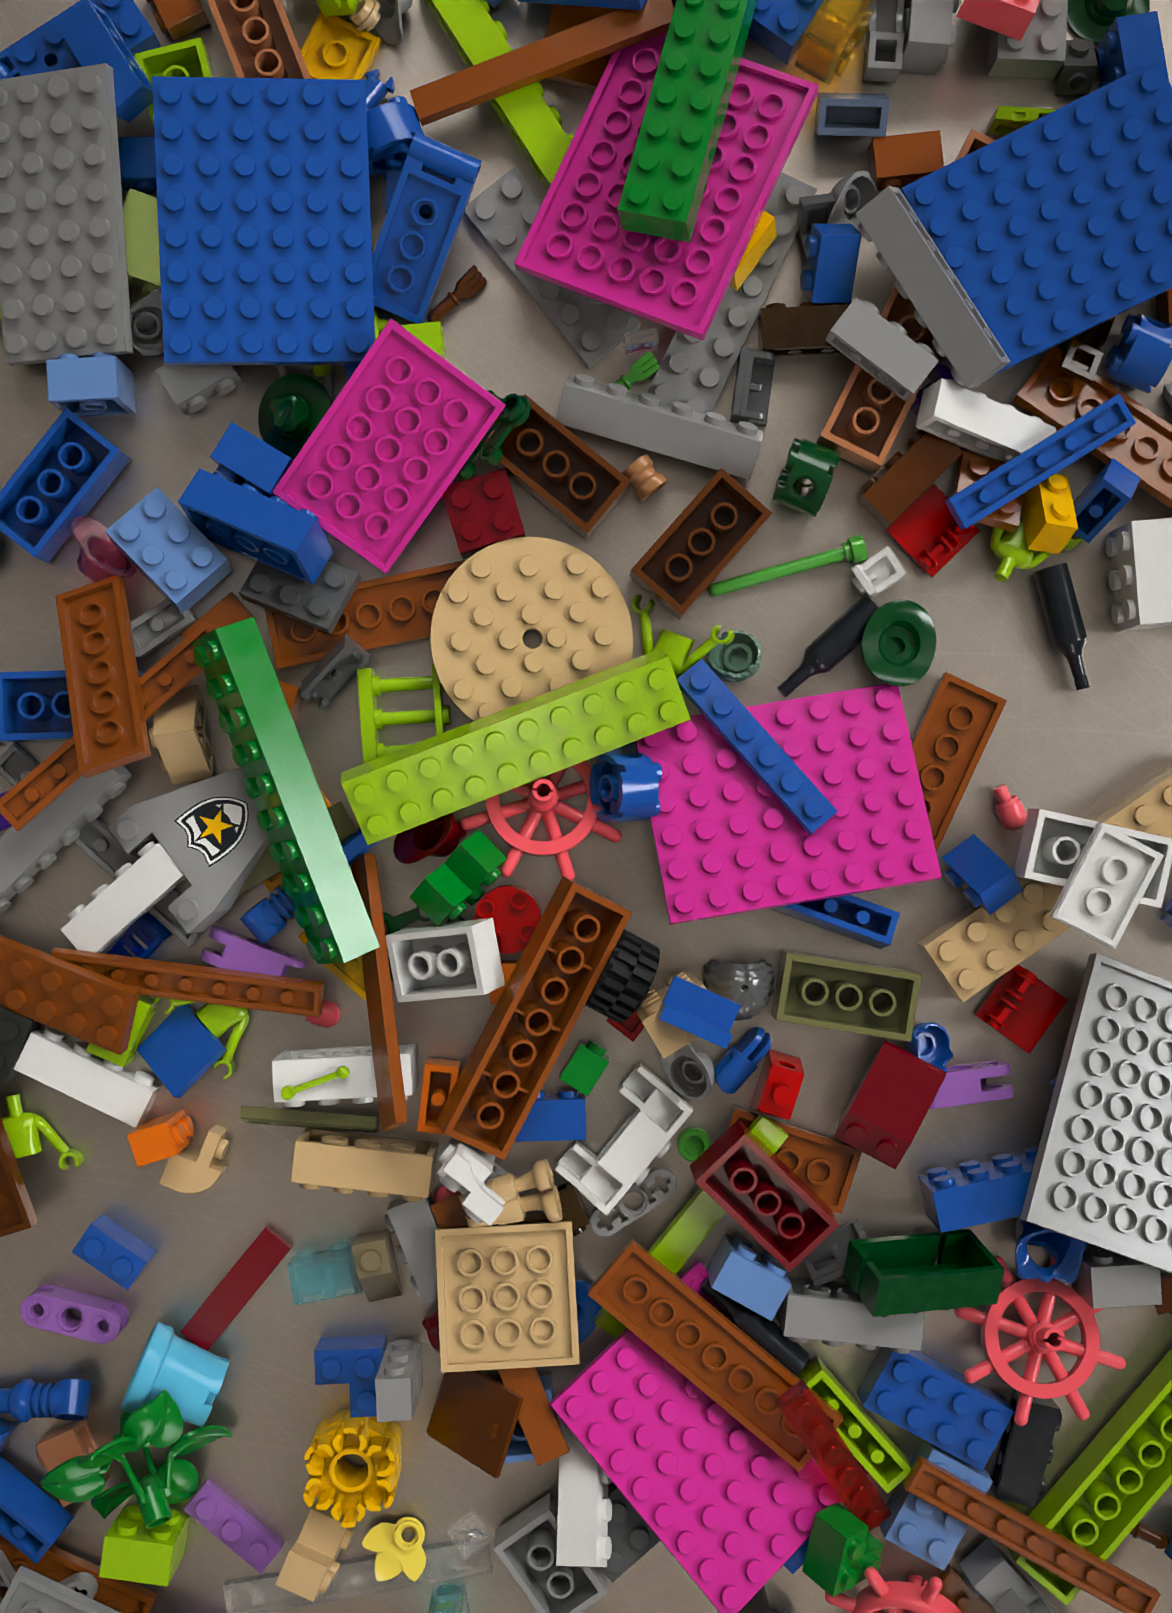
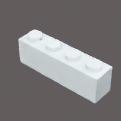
M943 378L923 390L916 427L983 456L1008 462L1056 432V427L1044 423L1039 417L1028 416L1017 411L1011 405L998 403L989 399L984 393L973 392L959 386L954 380Z
M153 840L145 845L137 853L141 857L133 865L131 862L126 863L114 873L117 879L111 885L107 883L101 885L90 895L93 899L92 902L86 907L84 904H81L68 914L67 918L70 921L60 930L77 950L102 953L186 878L160 843L156 844Z
M52 1027L40 1028L30 1033L14 1070L134 1128L145 1122L162 1085L154 1082L155 1078L152 1075L139 1070L133 1072L86 1051L88 1044L79 1041L73 1043L63 1038L64 1033Z
M560 1419V1427L570 1452L559 1457L556 1566L607 1567V1559H610L612 1552L611 1539L607 1536L608 1521L612 1517V1502L608 1499V1484H611L612 1481Z

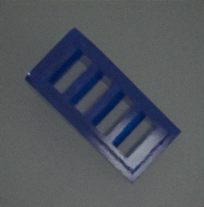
M147 912L137 919L106 954L133 957L124 948L126 945L137 957L149 959L170 938L172 933L153 915ZM135 935L148 947L147 950L133 938Z

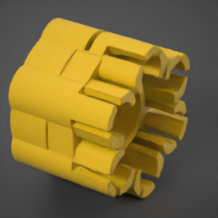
M350 1406L334 1414L332 1417L319 1422L304 1455V1460H307L305 1466L310 1474L303 1493L305 1503L311 1508L315 1498H318L317 1510H327L330 1505H333L331 1515L335 1521H338L343 1514L340 1526L344 1528L355 1527L357 1521L360 1522L363 1519L367 1509L373 1512L381 1511L383 1500H385V1509L389 1508L393 1503L402 1470L400 1462L402 1429L400 1425L395 1421L377 1422V1416L351 1417ZM356 1454L362 1457L367 1464L360 1467L352 1466L344 1459V1455Z

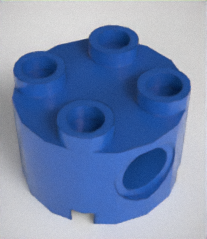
M403 96L393 97L388 103L374 108H367L369 174L374 178H377V174H383L384 180H386L387 170H396V168L404 166L415 133L418 132L425 135L420 126L416 109L408 104L407 99Z
M1129 314L1121 328V334L1124 335L1119 345H1113L1105 359V365L1109 366L1107 375L1114 381L1149 394L1152 392L1150 386L1156 388L1172 360V348H1170L1172 326L1142 314L1137 316Z
M644 753L603 754L597 758L601 762L600 764L593 765L589 786L592 804H598L600 811H595L599 819L603 822L641 821L659 814L661 806L658 796L662 768L658 762H652L650 757Z

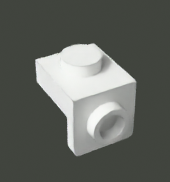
M889 546L863 564H856L851 568L856 575L851 579L862 595L868 593L869 596L874 598L908 575Z

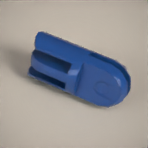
M762 1027L751 1028L736 1046L732 1045L729 1048L728 1052L714 1067L715 1082L723 1092L734 1094L749 1076L758 1068L757 1064L769 1051L772 1045V1038L769 1033H765Z

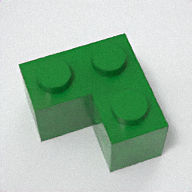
M478 830L460 843L444 864L425 877L410 895V898L437 926L448 918L454 921L467 909L465 905L467 902L473 906L486 893L482 889L484 885L487 887L491 886L501 876L502 872L499 868L507 858Z
M837 1502L815 1513L802 1572L830 1596L834 1597L845 1590H851L857 1583L866 1579L864 1571L867 1567L871 1566L877 1571L879 1570L883 1544L868 1532L869 1527Z

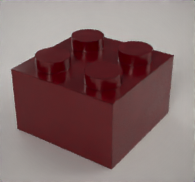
M506 468L451 484L443 493L449 519L463 559L471 557L476 552L497 542L526 537Z

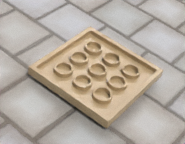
M572 1221L435 1229L441 1373L580 1365Z

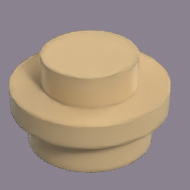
M360 0L354 14L350 15V20L355 23L354 28L358 32H362L365 29L370 31L375 27L381 17V14L378 12L380 3L376 0Z

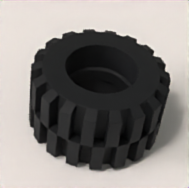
M624 929L585 1005L618 1023L624 1022L637 1010L651 987L659 966L660 949Z

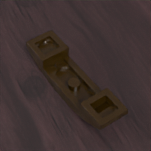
M1116 316L1068 339L1059 370L1090 384L1104 353H1102V350Z

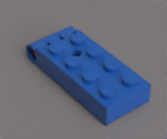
M80 0L1 51L0 79L82 67L79 61L75 60L64 48L63 42L65 39L57 26L86 0ZM89 0L108 14L134 57L136 53L161 47L155 32L133 0Z
M415 133L372 254L375 306L416 324L424 323L480 171L481 160L421 133ZM425 204L432 208L433 213L430 218H425L421 213V208Z

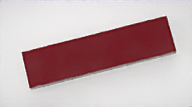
M267 1225L180 1332L197 1346L208 1351L291 1250L293 1245Z

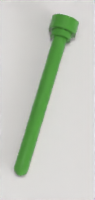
M861 534L849 537L847 542L841 543L839 548L716 582L709 586L708 591L712 596H719L845 560L846 563L852 561L853 564L867 561L868 555L865 542Z

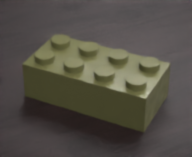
M782 949L771 1015L776 1021L911 1042L922 974L909 969Z

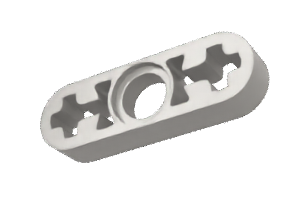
M656 1166L650 1169L646 1178L639 1185L634 1182L618 1202L620 1211L626 1217L621 1218L620 1213H617L611 1218L612 1225L609 1227L605 1223L598 1224L600 1221L599 1214L602 1211L594 1207L590 1216L593 1231L603 1237L612 1236L672 1196L677 1186L672 1170L666 1166ZM660 1175L662 1179L668 1177V1187L664 1190L660 1186L656 1187L651 1191V1195L654 1198L648 1200V1195L641 1185L646 1183V1187L649 1189L656 1184L654 1177ZM631 1192H636L643 1198L642 1205L635 1210L628 1209L623 1202L625 1196ZM614 1207L608 1215L615 1212L616 1208Z

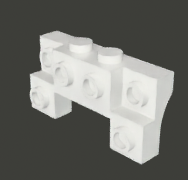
M640 1062L619 1087V1092L634 1103L637 1108L606 1146L596 1156L578 1140H575L555 1164V1171L574 1185L606 1216L634 1182L639 1185L650 1172L648 1165L655 1157L660 1159L666 1154L672 1144L669 1140L693 1112V1108L668 1088L660 1078Z
M451 1137L440 1151L441 1154L437 1159L440 1162L437 1174L441 1176L439 1180L450 1191L455 1193L458 1190L464 1194L462 1204L466 1207L464 1211L471 1219L477 1223L484 1221L491 1226L503 1211L505 1200L486 1186L485 1183L493 1177L496 1178L507 1174V1172L494 1163L496 1156Z

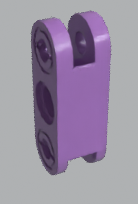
M212 926L209 937L225 944L223 952L211 948H203L200 956L201 960L222 969L284 977L289 967L304 968L306 960L297 955L266 943L261 945L258 940L219 926Z
M993 1060L946 1066V1077L929 1109L1012 1098L1014 1096L1012 1084L986 1083V1078L1010 1074V1062L1006 1060Z
M53 1284L39 1286L23 1300L20 1307L22 1320L31 1327L98 1344L112 1342L129 1321L127 1307L117 1300ZM70 1308L77 1309L80 1312L81 1319L74 1318L70 1314Z

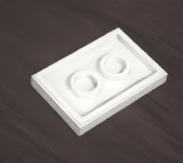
M1097 822L1049 917L1115 950L1164 855L1101 822Z

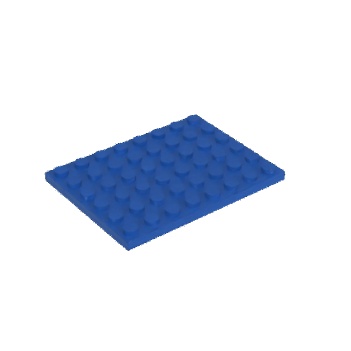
M1159 58L901 188V192L1011 361V363L993 376L1172 289V86Z
M152 76L164 363L166 365L360 364L375 342L366 80Z

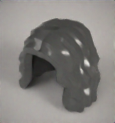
M711 959L708 964L703 966L705 972L703 974V984L706 989L741 1005L735 1021L752 1019L753 1016L758 1015L762 1008L768 1005L769 997L774 993V969L765 959H760L757 964L732 963L728 965L720 963L716 959ZM743 985H747L746 989H741Z

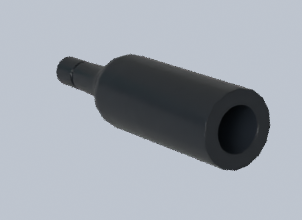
M1062 563L1035 571L1033 573L1053 645L1068 660L1076 690L1089 688L1090 684L1083 661V649L1087 641V634L1067 563Z
M862 596L807 646L801 665L788 679L777 687L779 692L784 697H787L809 677L831 671L861 643L865 625L879 607L867 596Z
M707 1277L700 1283L699 1289L710 1297L723 1310L726 1318L795 1376L803 1370L809 1359V1352L798 1342H793L788 1337L783 1336L780 1326L773 1320H768L711 1288Z

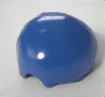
M935 1022L917 1024L913 1027L911 1042L905 1041V1051L947 1072L945 1065L954 1057V1054L950 1049V1037L944 1027Z

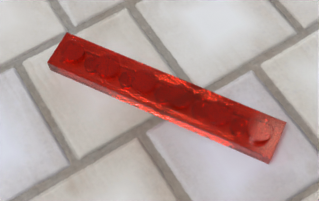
M803 1379L774 1400L846 1508L869 1527L868 1532L892 1515Z

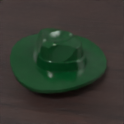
M1068 0L1067 25L1078 38L1093 40L1094 44H1099L1117 17L1147 13L1150 10V1Z
M289 374L276 379L265 391L259 407L258 425L262 440L294 460L331 407L330 396L325 387L312 377L303 374Z
M893 600L879 607L866 623L861 638V655L867 669L878 680L892 686L904 687L918 682L929 670L936 651V631L930 615L923 607L910 600Z

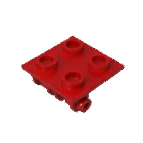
M934 483L885 530L931 578L980 532L974 524L961 531L954 517L949 515L950 510L944 502L948 497Z
M1018 964L1003 974L977 1010L975 1016L1030 1054L1068 999L1038 979L1037 975L1026 968L1024 969Z

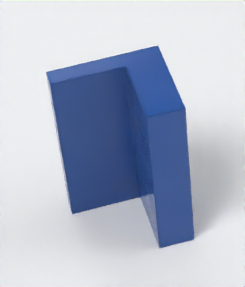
M674 975L657 1016L662 1021L727 1049L732 1039L730 1029L741 1005Z

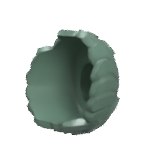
M733 630L735 633L733 641L727 645L717 644L707 653L706 660L710 669L721 679L728 682H741L752 677L760 668L763 652L759 641L753 635L746 634L742 630ZM724 631L719 639L724 640L728 635V631Z

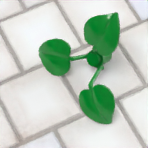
M163 1390L153 1400L137 1408L132 1413L124 1412L120 1417V1434L113 1436V1441L124 1437H134L137 1445L129 1452L143 1450L146 1464L151 1474L140 1480L139 1484L142 1489L157 1483L160 1489L165 1488L166 1461L157 1469L153 1463L149 1445L151 1444L157 1448L168 1447L180 1438L183 1431L181 1411L175 1400L166 1390ZM83 1456L74 1457L49 1471L40 1480V1484L43 1489L61 1500L72 1503L84 1502L97 1496L103 1490L105 1478L102 1474L109 1470L112 1461L102 1467L85 1469L81 1468L77 1462ZM173 1459L171 1482L173 1496L167 1498L169 1505L182 1502L190 1498L197 1491L198 1472L195 1466L187 1460Z
M208 1425L181 1436L171 1445L172 1449L166 1454L164 1489H160L158 1483L143 1489L141 1488L139 1483L142 1478H136L124 1453L137 1445L134 1437H124L104 1444L94 1452L78 1459V1465L81 1468L93 1469L102 1467L115 1459L121 1463L130 1483L115 1485L98 1494L91 1500L92 1508L97 1510L103 1519H106L114 1509L131 1495L135 1494L146 1529L166 1523L173 1517L167 1499L173 1496L171 1488L173 1459L177 1456L192 1453L219 1438L233 1437L231 1431L223 1426Z

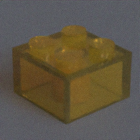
M823 0L803 35L795 66L827 85H830L835 74L841 77L850 62V55L854 47H859L867 32V26L874 14V11L870 10L872 0Z

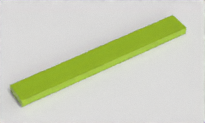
M762 1113L758 1115L748 1128L774 1154L788 1138L786 1131ZM700 1187L648 1252L676 1275L726 1214V1211ZM603 1307L594 1317L595 1324L615 1338L627 1328Z

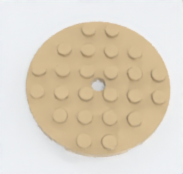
M520 537L487 546L476 552L456 569L442 589L435 605L430 629V648L435 671L445 693L452 703L473 722L630 661L633 650V630L629 610L619 587L610 574L597 561L567 543L542 537ZM528 630L538 631L541 636L540 646L534 649L525 646L523 634Z

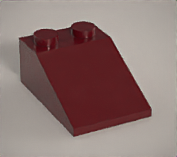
M884 1040L840 1116L834 1137L896 1169L911 1145L947 1072Z

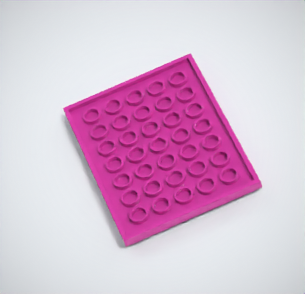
M667 32L613 52L514 264L517 270L703 341L819 91L818 84L741 58L690 243L623 230L618 206L667 36Z
M882 684L745 707L838 811L836 815L811 836L702 714L690 716L691 720L635 741L637 753H644L650 757L652 762H658L662 768L658 796L661 808L657 816L650 817V823L670 925L934 881L942 877L898 686Z
M695 1261L679 1278L725 1316L723 1310L699 1289L700 1283L706 1277L708 1278L705 1267L700 1262ZM628 1328L613 1340L548 1403L719 1613H738L808 1539L811 1534L815 1513L837 1502L840 1504L869 1473L834 1433L802 1470L798 1472Z

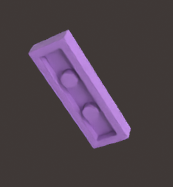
M209 1479L205 1481L184 1508V1511L260 1574L284 1545L282 1539Z

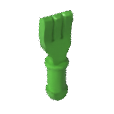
M649 351L631 365L626 376L620 375V378L614 383L623 385L630 390L632 388L631 384L643 382L660 369V363H657V359Z

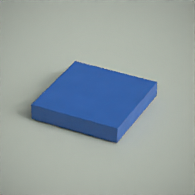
M190 1004L178 1006L136 1049L175 1098H181L227 1051L218 1038L201 1022Z

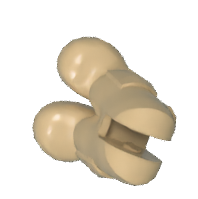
M547 1159L538 1160L534 1163L531 1171L517 1178L512 1173H507L496 1178L493 1177L485 1183L486 1186L505 1200L503 1211L492 1225L505 1226L524 1221L526 1212L536 1210L543 1211L551 1222H558L563 1219L558 1189L554 1185L552 1169ZM533 1188L540 1190L523 1197L518 1194L521 1191ZM461 1193L459 1195V1199L462 1208L465 1209L466 1207L462 1204L464 1194ZM467 1214L465 1216L469 1228L489 1226L484 1221L477 1223Z

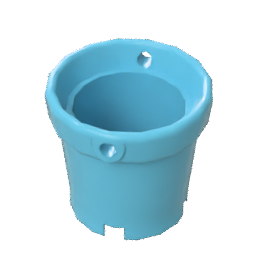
M157 1322L135 1368L120 1409L132 1413L137 1408L153 1400L163 1390H166L177 1403L183 1421L203 1427L212 1410L211 1405L220 1391L229 1360L174 1335L173 1327Z

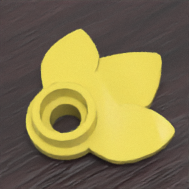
M406 1516L399 1519L395 1524L381 1522L365 1535L362 1546L370 1551L378 1552L375 1560L377 1581L392 1579L403 1571L410 1580L415 1582L422 1574L426 1565V1555L422 1547L425 1530L417 1518ZM405 1528H411L415 1533L414 1538L410 1541L402 1538L401 1533Z

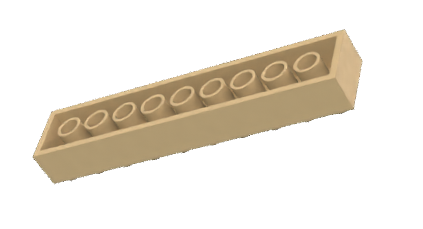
M1172 766L1093 821L1172 839ZM1016 876L1023 891L991 915L980 905L975 908L971 904L916 944L955 999L964 1002L1071 928L1049 917L1063 889L1062 886Z

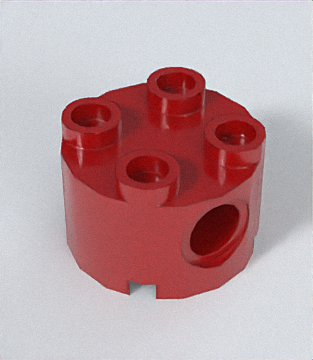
M514 884L500 885L488 891L477 904L474 913V920L493 918L499 953L502 954L518 953L524 950L542 917L541 907L536 897L525 888Z

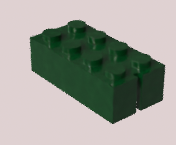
M970 1229L943 1232L936 1265L935 1262L941 1237L938 1232L849 1240L843 1276L853 1290L860 1294L859 1298L873 1317H887L897 1314H917L926 1311L997 1304L1005 1269Z

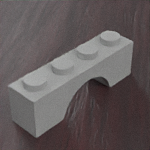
M869 0L862 80L896 82L902 69L905 36L903 32L905 0Z

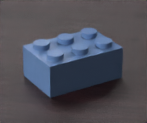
M158 487L105 531L113 545L181 615L232 572L228 559Z
M921 1439L909 1461L912 1468L920 1455L986 1493L993 1483L985 1468L981 1471L924 1439ZM904 1479L893 1490L877 1520L884 1539L944 1571L964 1536L968 1525L906 1491L903 1487Z

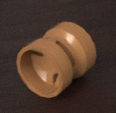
M648 454L641 456L622 472L631 481L630 484L635 487V494L641 502L653 496L668 482L662 473L655 472L653 461Z

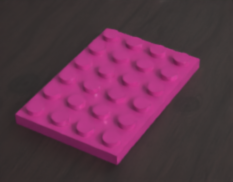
M391 318L283 475L273 493L299 511L301 508H304L314 513L324 530L387 574L506 404Z

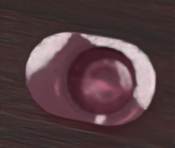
M75 517L71 523V530L81 547L77 558L78 569L92 582L113 575L120 577L133 576L136 572V567L113 545L105 532L107 528L90 517Z

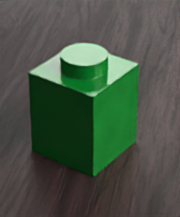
M580 1039L560 1071L559 1079L588 1096L609 1063V1057L605 1055L607 1050L591 1039L588 1043Z

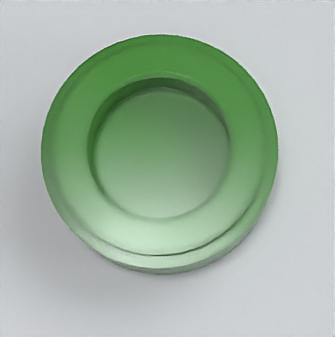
M699 1127L685 1128L677 1138L679 1154L689 1162H694L711 1146L708 1134Z

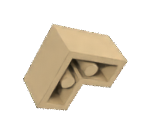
M198 685L186 686L152 716L154 727L149 729L150 743L153 748H158L161 770L163 773L168 772L172 785L201 781L213 777L214 754L205 733L207 709Z
M317 1502L311 1507L299 1538L289 1550L275 1584L314 1602L320 1592L326 1594L330 1584H333L341 1565L336 1562L340 1549L346 1551L354 1533V1530L340 1526L343 1514L338 1521H335L331 1515L332 1507H329L327 1510H317Z

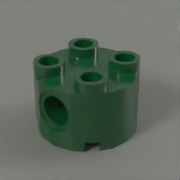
M794 438L785 467L782 468L776 482L772 499L781 505L816 517L834 477L832 476L833 467L837 468L841 453L804 438L801 440Z

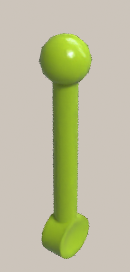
M342 1065L333 1073L295 1087L286 1085L281 1090V1096L285 1100H290L298 1092L336 1078L346 1079L350 1074V1070L347 1066Z

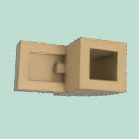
M217 1124L213 1126L207 1133L200 1153L184 1148L179 1154L169 1157L159 1184L186 1194L199 1193L211 1187L228 1167V1164L217 1160H222L229 1145V1140L225 1139L228 1128Z

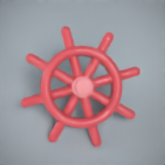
M587 760L570 766L579 775L581 781L557 788L567 770L565 768L548 775L547 779L542 777L532 781V786L524 784L511 789V791L525 797L524 799L500 806V794L486 799V811L464 817L460 820L459 824L463 830H470L491 823L499 837L511 847L506 856L507 860L500 867L501 876H511L524 853L536 857L555 856L561 877L564 876L573 881L575 873L568 851L582 843L591 831L615 843L622 839V833L618 829L597 819L595 811H600L598 804H592L589 782L592 767ZM584 793L587 795L585 813L562 802V800ZM530 811L519 833L514 831L505 820V818ZM555 813L578 825L570 833L562 836ZM541 818H543L550 841L531 840Z
M994 1256L1005 1269L1002 1279L1003 1287L1000 1289L997 1304L987 1305L984 1312L971 1307L954 1309V1313L958 1318L981 1325V1344L986 1357L984 1361L964 1372V1380L972 1384L994 1372L1003 1383L1020 1392L1014 1414V1422L1018 1426H1024L1028 1422L1033 1397L1051 1399L1065 1396L1077 1418L1082 1421L1087 1420L1090 1413L1077 1389L1090 1377L1096 1363L1117 1370L1123 1369L1126 1365L1123 1357L1100 1350V1334L1094 1314L1104 1308L1093 1309L1075 1290L1055 1278H1052L1048 1283L1037 1279H1019L1015 1281L1003 1258ZM1052 1256L1049 1267L1057 1263ZM1043 1292L1037 1318L1025 1299L1024 1294ZM1057 1297L1071 1311L1050 1323ZM1011 1302L1014 1304L1025 1325L1002 1318L1004 1311ZM1078 1324L1081 1332V1343L1063 1338L1065 1337L1063 1332ZM998 1331L1019 1337L1021 1340L1001 1350ZM1055 1351H1062L1078 1357L1068 1373ZM1029 1352L1024 1375L1021 1377L1008 1363ZM1042 1356L1054 1375L1055 1381L1036 1383Z
M871 1566L867 1567L864 1571V1576L870 1585L862 1589L856 1598L843 1593L832 1597L825 1592V1600L828 1603L851 1613H888L881 1609H887L889 1613H962L954 1603L939 1594L943 1586L940 1578L934 1576L928 1582L926 1579L922 1582V1576L909 1575L906 1582L884 1581L878 1571Z

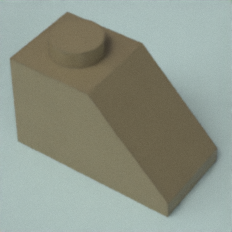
M389 1229L357 1235L351 1247L358 1280L369 1302L402 1296L403 1291Z

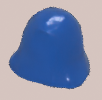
M1018 1216L1015 1228L1017 1238L1015 1248L1017 1276L1021 1279H1037L1045 1283L1050 1282L1052 1278L1063 1283H1073L1076 1281L1082 1267L1083 1252L1086 1250L1088 1243L1020 1220L1021 1216ZM1027 1245L1044 1247L1057 1263L1048 1268L1038 1266L1031 1259Z

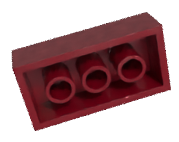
M739 1119L690 1165L694 1181L789 1272L839 1226L831 1208Z

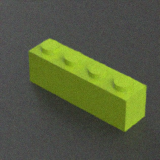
M815 1356L805 1365L797 1377L842 1414L844 1421L833 1433L888 1494L908 1476L912 1469L905 1454L824 1363Z

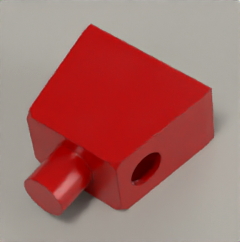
M769 1049L766 1053L749 1109L780 1119L790 1120L804 1078L801 1059Z

